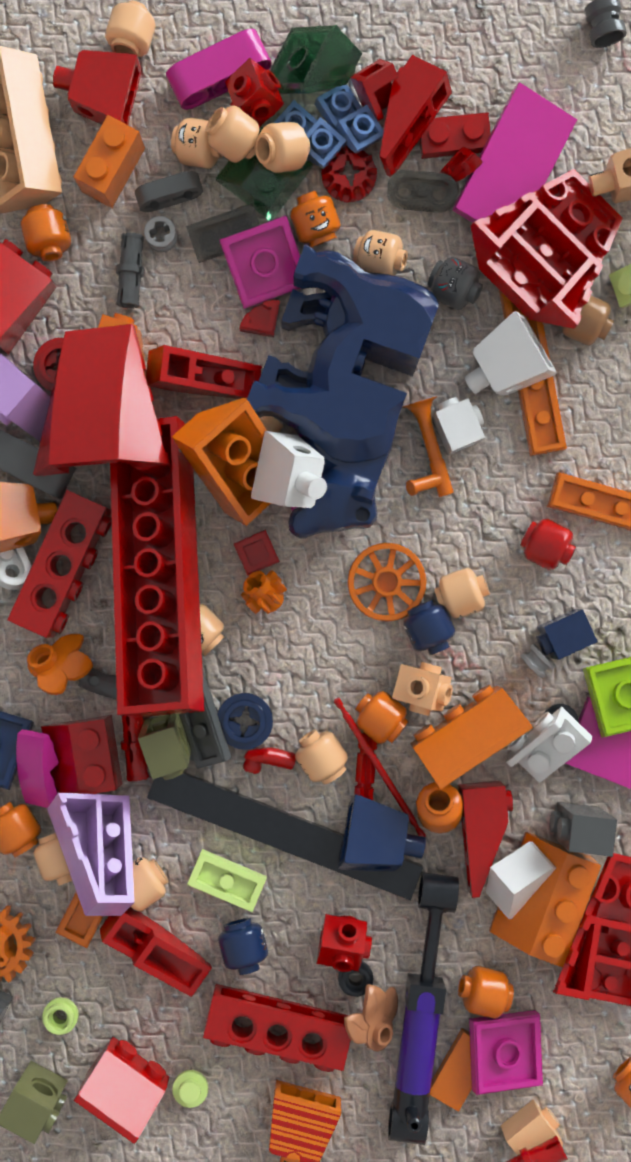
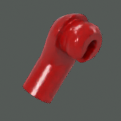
M273 747L250 749L243 756L245 758L243 769L246 772L258 774L261 772L262 764L292 770L296 762L295 753Z

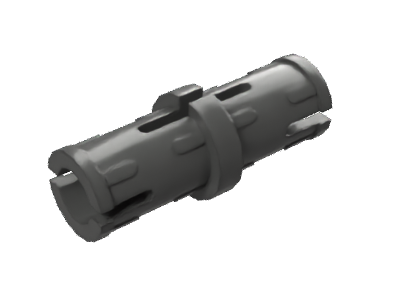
M137 233L121 234L120 264L116 266V274L119 275L116 305L134 309V307L139 308L141 278L144 277L145 270L142 267L144 236Z

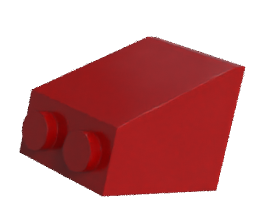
M5 239L3 243L0 242V349L9 355L54 292L56 285L50 278L53 273L36 260L32 265L21 258L23 251Z

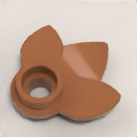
M366 985L363 1012L353 1013L344 1018L346 1032L354 1043H365L367 1048L375 1052L382 1051L390 1043L393 1037L392 1022L398 1009V995L395 987L391 986L384 992L377 986Z

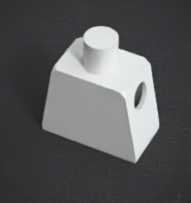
M515 311L473 349V355L480 367L467 374L465 381L474 394L491 385L496 394L505 396L557 374L526 317Z
M265 431L251 498L286 507L312 508L316 500L323 497L327 490V483L321 478L325 463L324 457L296 434Z

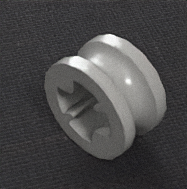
M156 216L146 223L144 235L153 250L167 252L175 246L177 232L169 218ZM164 227L165 232L170 230V233L164 237L165 241L158 242L156 236L152 239V235L157 234V228Z
M533 643L530 646L531 651L527 654L522 653L520 656L543 679L546 676L545 671L549 668L553 670L556 666Z

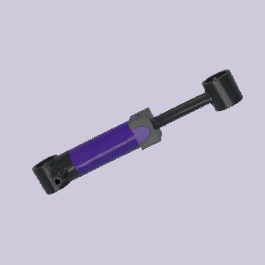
M422 872L420 878L418 908L426 909L429 913L421 974H407L405 1014L394 1098L391 1102L388 1121V1140L425 1145L427 1140L428 1105L440 1014H443L446 996L443 978L435 977L442 915L446 912L455 913L457 908L459 878L455 876Z

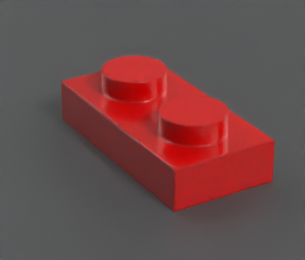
M489 113L434 118L419 139L421 159L454 156L464 146L474 153H481L491 134Z

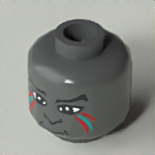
M449 257L444 262L438 261L428 280V287L431 288V292L435 295L438 302L455 310L463 309L469 302L474 304L481 294L483 284L479 283L480 272L478 268L456 257Z

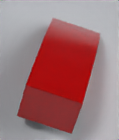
M132 907L121 916H108L100 928L101 939L104 944L132 958L135 967L190 997L194 995L212 969L210 963L179 938L141 912L135 911Z

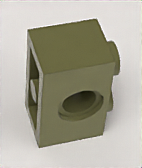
M159 715L146 719L138 736V741L152 780L159 777L169 780L184 773V769L188 768L191 754L180 715Z
M31 1060L0 1113V1126L35 1144L41 1131L49 1134L68 1097L62 1094L68 1080Z

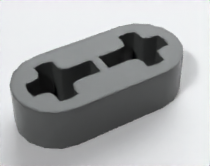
M195 171L181 172L148 182L135 190L136 200L142 212H153L190 201L203 193L199 175Z

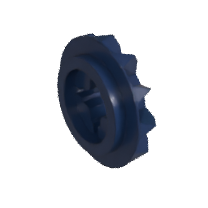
M235 694L228 698L218 711L226 742L234 748L243 750L255 748L261 745L271 733L273 726L272 711L263 698L254 694ZM246 706H249L250 718L255 719L260 724L249 725L243 736L241 724L235 722V720H230V717H240L243 711H245Z

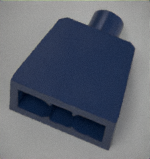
M355 795L348 805L338 869L396 871L402 866L404 855L422 859L426 838L407 833L409 816L363 796Z

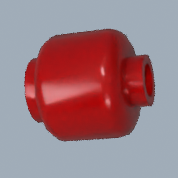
M542 519L539 523L533 521L520 544L524 548V557L527 560L550 571L556 569L560 563L567 566L576 550V546L571 544L573 539L572 531L550 519Z

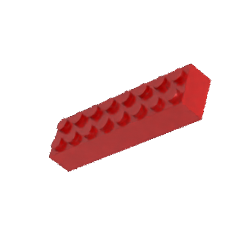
M177 416L157 419L160 422L163 434L161 439L164 450L168 453L170 465L136 468L125 462L110 463L117 715L136 718L204 712L194 469L171 437L186 424Z

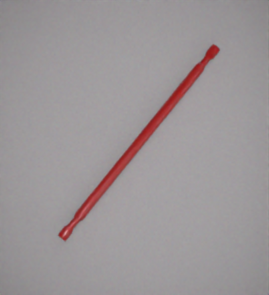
M339 697L334 699L333 702L336 707L342 712L343 718L403 813L409 816V822L416 829L417 835L426 837V834L417 824L416 818L353 718L345 710Z

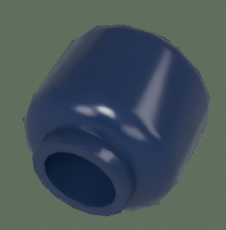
M430 600L407 611L408 617L404 620L403 625L415 650L424 651L428 649L430 655H433L450 647L447 640L455 635V627L444 605L434 604L433 600Z
M242 918L225 924L224 931L218 936V943L225 967L231 970L238 969L239 975L258 971L260 969L259 963L268 956L263 928L260 924L252 922L251 918Z

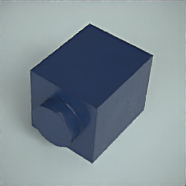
M574 609L537 626L540 635L536 636L538 644L544 655L550 654L553 659L560 660L598 642L583 609Z

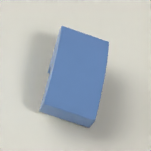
M346 82L316 98L314 105L322 117L347 140L346 145L354 153L357 154L383 138L384 130L369 106L361 107Z
M295 100L274 121V123H298L304 129L310 141V152L307 160L322 169L329 164L347 143V140L321 117L318 120L315 119Z

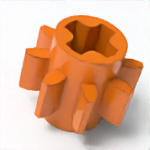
M273 570L268 572L267 575L262 571H256L250 574L244 581V592L241 593V597L246 601L245 605L254 614H257L261 609L269 614L276 611L284 601L283 592L287 588L281 582L282 579Z

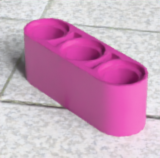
M250 28L240 31L173 64L167 70L166 78L181 108L189 110L227 93L228 89L225 81L249 58L253 59L265 70L270 69L272 62L256 29Z

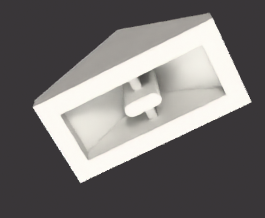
M528 842L490 867L486 893L508 919H512L553 873L556 867L533 842Z

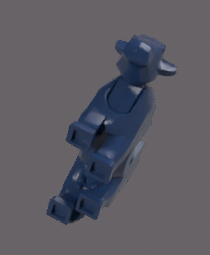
M305 244L294 272L293 285L301 289L320 288L326 292L305 295L293 289L281 320L282 329L291 331L303 325H318L323 327L325 338L314 351L308 371L306 372L295 368L289 362L281 363L276 357L268 355L259 382H253L247 398L259 418L272 416L293 427L301 439L324 457L325 463L321 476L327 483V490L324 496L317 499L312 508L298 507L294 509L289 517V531L300 539H306L319 533L366 529L376 522V486L391 452L397 420L407 393L361 377L365 360L413 377L439 306L435 295L422 285L403 277L366 272L352 260L338 252L327 250L316 253L313 248Z

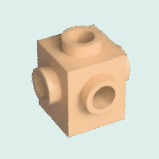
M421 662L420 668L401 664L392 699L409 703V711L429 716L431 710L443 711L444 706L448 705L452 696L453 687L450 685L452 677L440 674L442 667Z

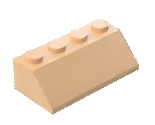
M0 46V214L47 204L62 193V180L58 172L55 143L52 139L49 123V109L45 101L42 85L43 77L40 72L37 55Z

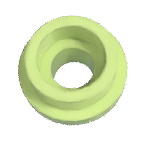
M63 997L51 1000L44 1008L42 1014L44 1026L50 1033L56 1035L69 1033L75 1027L79 1018V1012L74 1002ZM63 1010L67 1014V1018L64 1020L59 1019L56 1016V1011Z

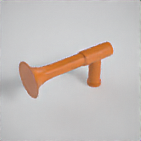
M437 396L402 407L411 411L417 419L432 472L431 475L406 482V490L411 496L436 487L439 497L454 493L432 424L431 405Z

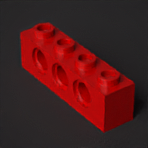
M66 490L7 621L45 638L55 637L56 633H62L69 619V615L65 612L71 600L75 602L83 589L84 583L80 581L86 568L89 570L92 568L97 558L98 550L95 549L100 536L105 537L111 528L112 518L109 517L111 509ZM82 524L86 529V537L82 542L74 543L71 538V531L76 525ZM67 556L71 561V569L68 574L62 576L58 573L56 564L61 557ZM48 588H51L56 594V602L51 608L46 607L42 602V594Z
M220 984L215 985L203 1038L209 1039L216 1046L229 1047L230 1045L243 1047L248 1053L253 1055L273 1054L279 1056L281 1060L287 1063L297 1064L302 1061L314 1064L317 1069L325 1072H333L335 1069L344 1071L351 1042L344 1024V1018L348 1016L346 1014ZM244 1016L249 1018L252 1024L244 1028L238 1026L234 1020ZM273 1025H282L286 1028L287 1032L277 1036L272 1034L269 1028ZM309 1033H316L322 1039L318 1043L310 1044L303 1038Z

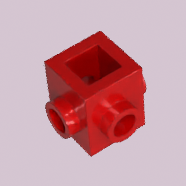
M251 58L243 63L225 81L232 100L230 106L239 107L258 123L259 128L284 105L278 90L281 87L278 79L271 71L265 70Z
M325 914L320 933L316 964L331 966L341 972L352 970L359 972L362 959H369L372 946V937L366 936L367 921L358 920L349 915L334 916Z

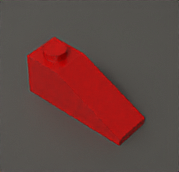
M414 55L409 58L404 66L398 69V78L394 79L391 85L380 150V159L386 175L393 178L452 94L447 71Z
M162 345L148 352L146 380L149 387L174 392L247 399L253 382H259L262 366Z
M500 780L458 784V790L463 803L461 823L467 889L472 898H477L481 895L490 867L493 864L509 823L508 811H513L511 790H506L505 785Z

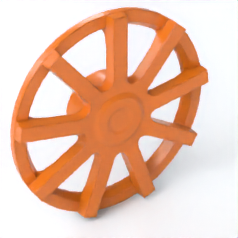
M379 543L362 551L353 561L348 574V590L355 606L366 616L379 621H395L408 616L407 611L421 603L426 590V574L419 558L408 548L395 543ZM390 549L386 567L381 566L374 551ZM396 550L410 558L408 562L397 570L393 568ZM367 555H369L376 568L375 573L358 568L360 562ZM415 564L419 571L420 580L402 579L401 575ZM355 573L371 579L372 583L355 589ZM402 586H420L415 601L411 600L401 591ZM373 590L376 592V595L368 608H366L360 602L357 595ZM393 596H399L410 607L395 614ZM381 597H385L387 600L389 615H380L373 612Z

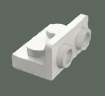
M561 706L552 715L549 712L544 713L533 725L534 729L529 734H523L509 744L508 748L511 751L506 763L510 767L519 763L541 783L591 743L592 736Z

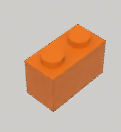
M110 115L106 116L73 176L82 193L113 208L145 150L140 132Z

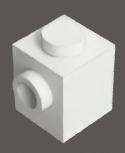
M454 397L437 405L439 411L434 413L432 419L448 456L480 443L485 438L481 429V425L484 424L482 414L477 405H471L469 398L459 402L458 398Z

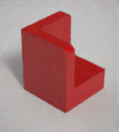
M382 59L375 61L350 77L362 107L368 105L377 121L384 118L382 109L387 107L389 103L391 81L398 78L393 63Z

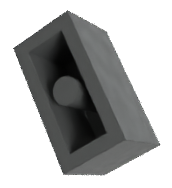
M557 802L556 811H552L550 815L549 827L550 832L554 833L553 837L569 852L613 857L617 819L597 806Z

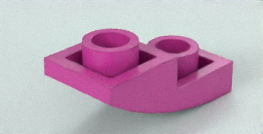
M22 729L17 735L16 745L17 772L21 792L25 803L48 808L58 794L55 781L50 774V771L59 764L54 751V745L48 734Z

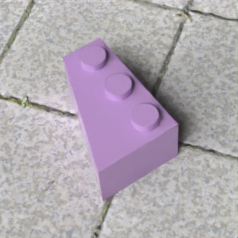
M0 353V421L6 426L11 422L15 423L40 442L51 396Z
M58 793L47 810L84 915L121 916L134 904L129 796Z

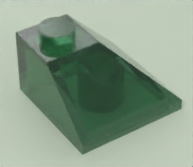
M337 25L291 28L270 71L281 85L278 89L280 93L309 94L347 85L350 77L355 73L356 65L362 52Z
M255 154L251 159L245 157L237 163L228 161L216 177V181L271 221L313 168V164L307 160L303 167L297 171L274 173L267 170L258 161Z

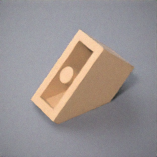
M534 1099L501 1125L506 1142L517 1155L520 1154L519 1150L525 1147L529 1150L556 1135L563 1147V1142L557 1131V1128L560 1126L559 1121L547 1106L541 1109Z

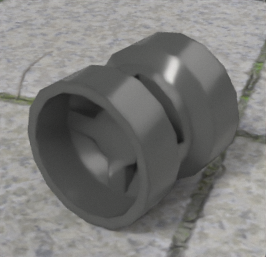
M594 0L585 7L586 21L592 27L589 36L593 47L603 48L611 46L626 36L625 23L619 19V14L622 10L620 0Z

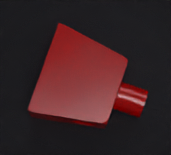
M82 50L78 53L75 69L56 66L53 74L54 88L69 91L68 101L73 111L78 115L101 125L106 116L110 115L128 125L142 70L138 57L135 54Z

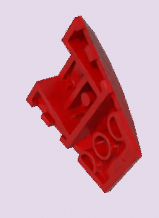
M572 169L542 185L535 192H529L520 197L516 202L508 206L505 205L495 210L492 215L486 218L482 217L472 223L470 227L479 270L529 320L574 329L581 320L582 316L580 313L583 306L589 301L593 282L602 270V261L612 246L623 217L601 195L592 196L589 183L575 169Z
M133 324L65 331L33 475L67 474L71 466L125 462L136 468L170 465L168 453L165 452L161 439L163 434L160 422L156 419L152 404L154 399L145 377L144 371H146Z
M613 853V857H607L553 993L584 1000L592 998L631 1006V857Z

